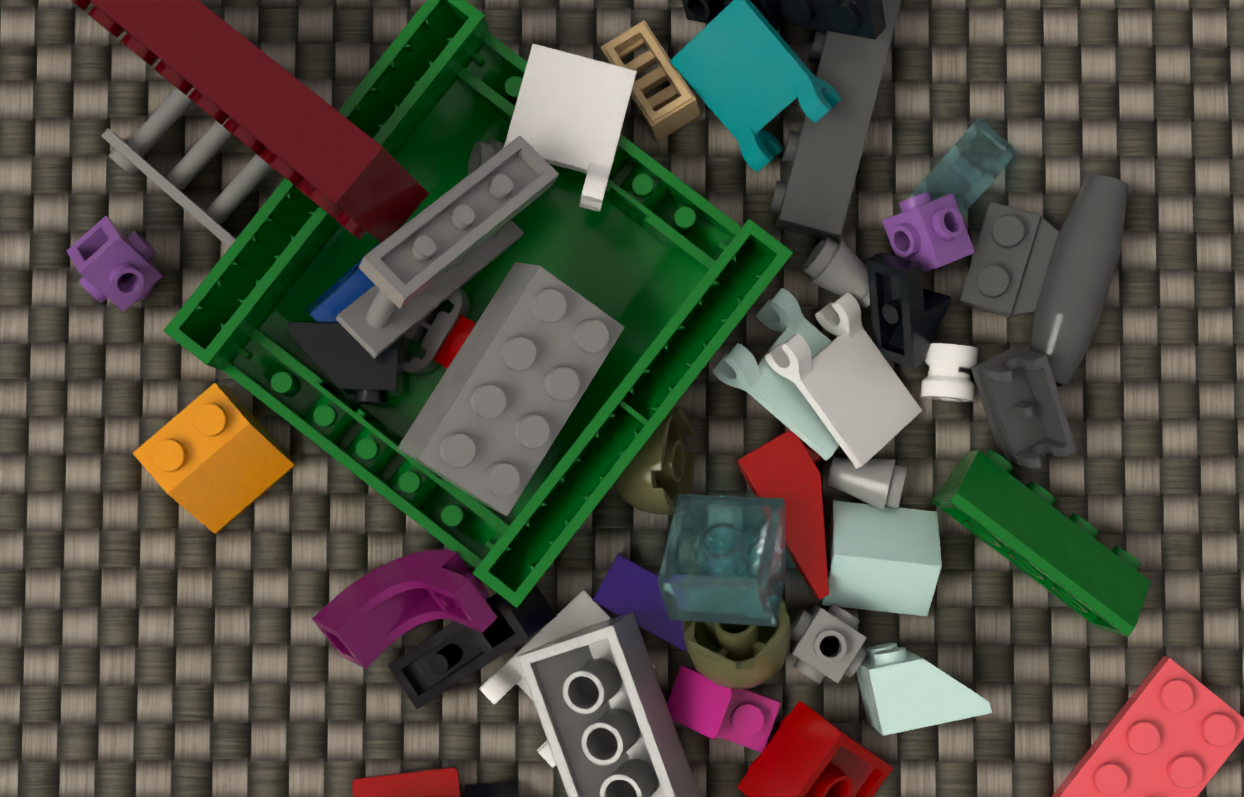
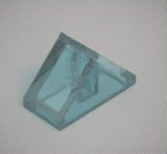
M978 117L911 193L910 197L929 191L933 201L953 193L959 211L963 215L995 181L1018 150Z

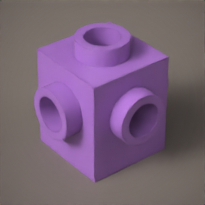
M929 191L899 202L902 213L882 220L895 256L921 263L922 273L975 253L953 193L933 201Z
M104 216L67 250L78 272L83 276L79 282L84 289L99 303L102 304L108 298L123 312L134 302L148 296L153 290L155 283L163 277L151 260L157 254L154 248L135 230L128 236L107 216Z

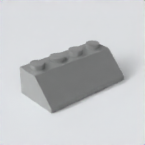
M633 612L587 626L517 656L568 797H700Z

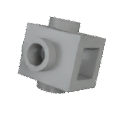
M834 603L828 612L815 604L809 613L803 609L791 625L790 652L798 657L793 667L819 684L825 676L836 683H839L844 674L849 678L852 677L867 653V650L861 647L867 637L855 630L860 620ZM826 636H835L839 641V645L832 655H823L820 650L822 639Z

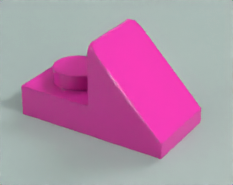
M682 664L667 701L672 720L708 738L716 740L718 736L761 753L766 747L781 705L779 700L749 689H730L715 685L697 670Z

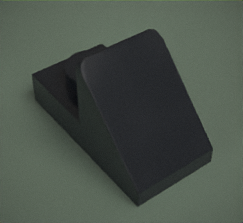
M880 252L866 259L873 342L885 359L915 368L921 365L950 306L951 297L923 288L921 263Z

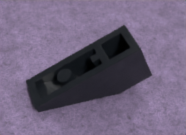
M537 585L533 587L518 608L497 592L487 598L486 602L498 618L483 633L453 621L388 665L416 709H419L524 642L557 617Z

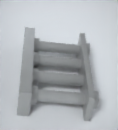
M176 88L128 142L107 128L101 137L115 148L108 155L113 161L133 177L139 170L142 171L228 247L237 238L223 227L222 224L272 169L270 165L255 154L205 211L183 190L232 136L223 125L215 121L167 176L144 158L149 150L193 102L188 96L194 88L187 95Z
M518 136L363 257L359 269L375 285L340 312L336 320L375 359L522 238L524 232L511 219L553 186L559 173L524 138Z

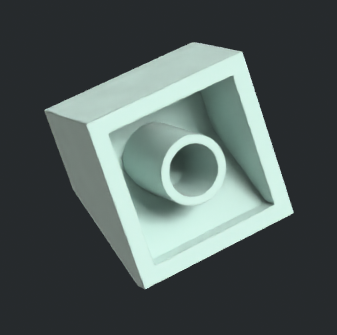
M887 643L866 648L867 657L864 658L856 671L867 722L882 736L992 713L989 701L925 659L906 650V647H898L897 643Z

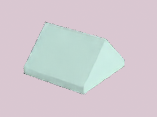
M832 500L826 552L829 595L822 598L821 605L831 606L834 603L844 608L927 617L942 568L938 512L908 508L898 509L886 506L885 510H881L871 504Z

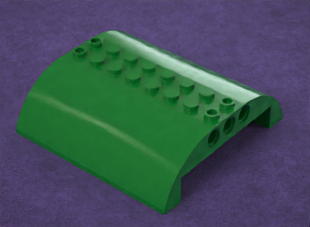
M426 0L338 111L380 144L429 193L401 227L468 176L470 154L477 141L487 143L489 139L493 138L505 144L527 61L491 35L485 15L465 0ZM622 134L619 137L600 212L579 207L586 179L585 173L550 164L559 173L553 186L511 219L524 232L522 238L461 287L467 293L470 300V310L467 318L475 323L478 322L515 262L543 267L625 328L508 516H505L480 503L397 449L445 374L446 368L438 365L434 371L426 375H415L403 370L402 396H388V404L386 405L355 403V395H349L340 389L288 334V322L320 323L315 321L306 311V308L379 241L368 232H366L361 240L357 239L332 216L284 178L163 331L207 366L224 371L449 549L457 552L462 559L475 568L472 574L516 608L519 607L793 254L790 249L751 219H748L743 227H741ZM448 299L437 307L439 309L438 314L441 311L449 314L454 304ZM410 341L407 350L412 354L411 360L414 357L419 359L425 357L427 350L421 346L422 341L419 343Z

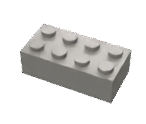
M515 262L397 449L480 503L508 516L625 327L543 267Z

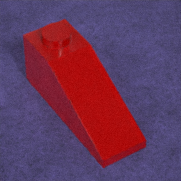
M789 429L734 462L812 595L820 600L829 595L821 474L815 463L822 459L819 454Z

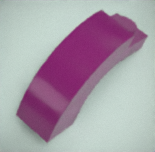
M437 549L416 552L400 557L369 572L338 594L312 620L341 657L366 669L396 639L423 623L437 619H450L483 633L498 617L485 600L489 596L487 589L472 575L457 552Z

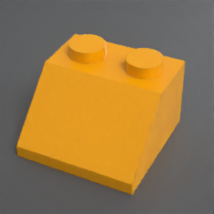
M218 383L212 384L133 452V455L162 489L214 534L219 533L296 466L293 460L233 390L228 386Z

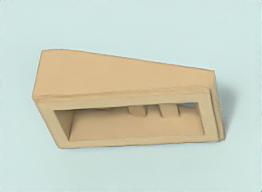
M645 20L600 47L609 64L637 71L636 75L656 62L659 65L655 70L636 81L634 80L630 95L631 100L656 140L667 137L700 116L701 112L697 99L680 73L670 63V58ZM646 44L649 49L648 51L624 65L621 60L622 58ZM668 81L670 83L668 87L646 99L644 94Z

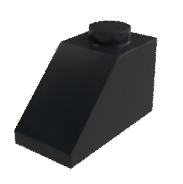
M288 322V334L340 389L349 395H355V403L388 404V396L403 395L405 334L374 359L340 323Z

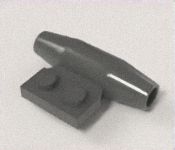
M1087 175L1060 231L1056 230L1039 214L990 202L959 300L961 305L1008 318L1034 313L1030 350L1047 355L1057 387L1067 388L1098 328L1121 252L1129 185L1119 179L1106 175Z

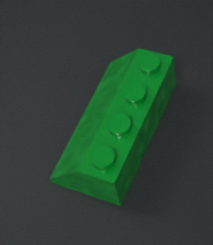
M987 449L984 454L979 450L967 452L932 498L931 502L1099 630L1129 637L1135 629L1151 583L1149 579L1138 572L1142 564L1122 548L1114 546L1112 550H1109L1097 541L1095 537L1099 531L1080 516L1072 513L1068 519L1052 505L1055 503L1056 498L1047 490L1032 481L1027 486L1018 481L1010 474L1014 467L996 452Z

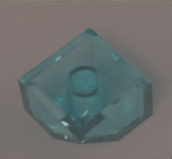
M679 494L657 580L670 620L776 627L785 583L784 499Z

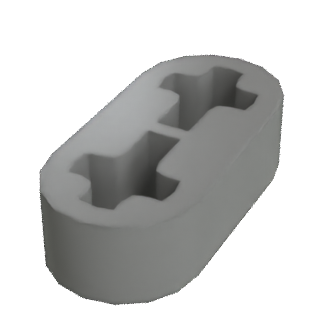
M462 288L448 298L454 304L449 314L444 311L438 314L439 309L436 308L405 333L404 371L415 375H426L437 368L439 364L434 361V358L461 315L467 318L470 310V300ZM410 341L416 343L422 341L421 346L427 350L423 359L414 357L411 360L412 354L407 350Z

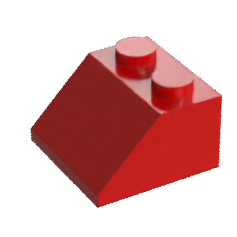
M799 700L791 713L782 720L778 731L760 756L751 763L747 774L737 788L747 797H873L893 767L823 715Z

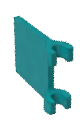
M733 0L670 60V63L736 138L744 160L756 173L783 150L780 142L771 133L762 128L790 103L798 98L799 104L806 116L816 123L842 100L839 93L828 82L818 78L807 68L750 0Z

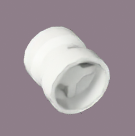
M931 343L924 357L925 363L929 366L928 376L922 381L920 397L941 401L973 402L975 385L970 380V370L977 365L978 348L957 344Z

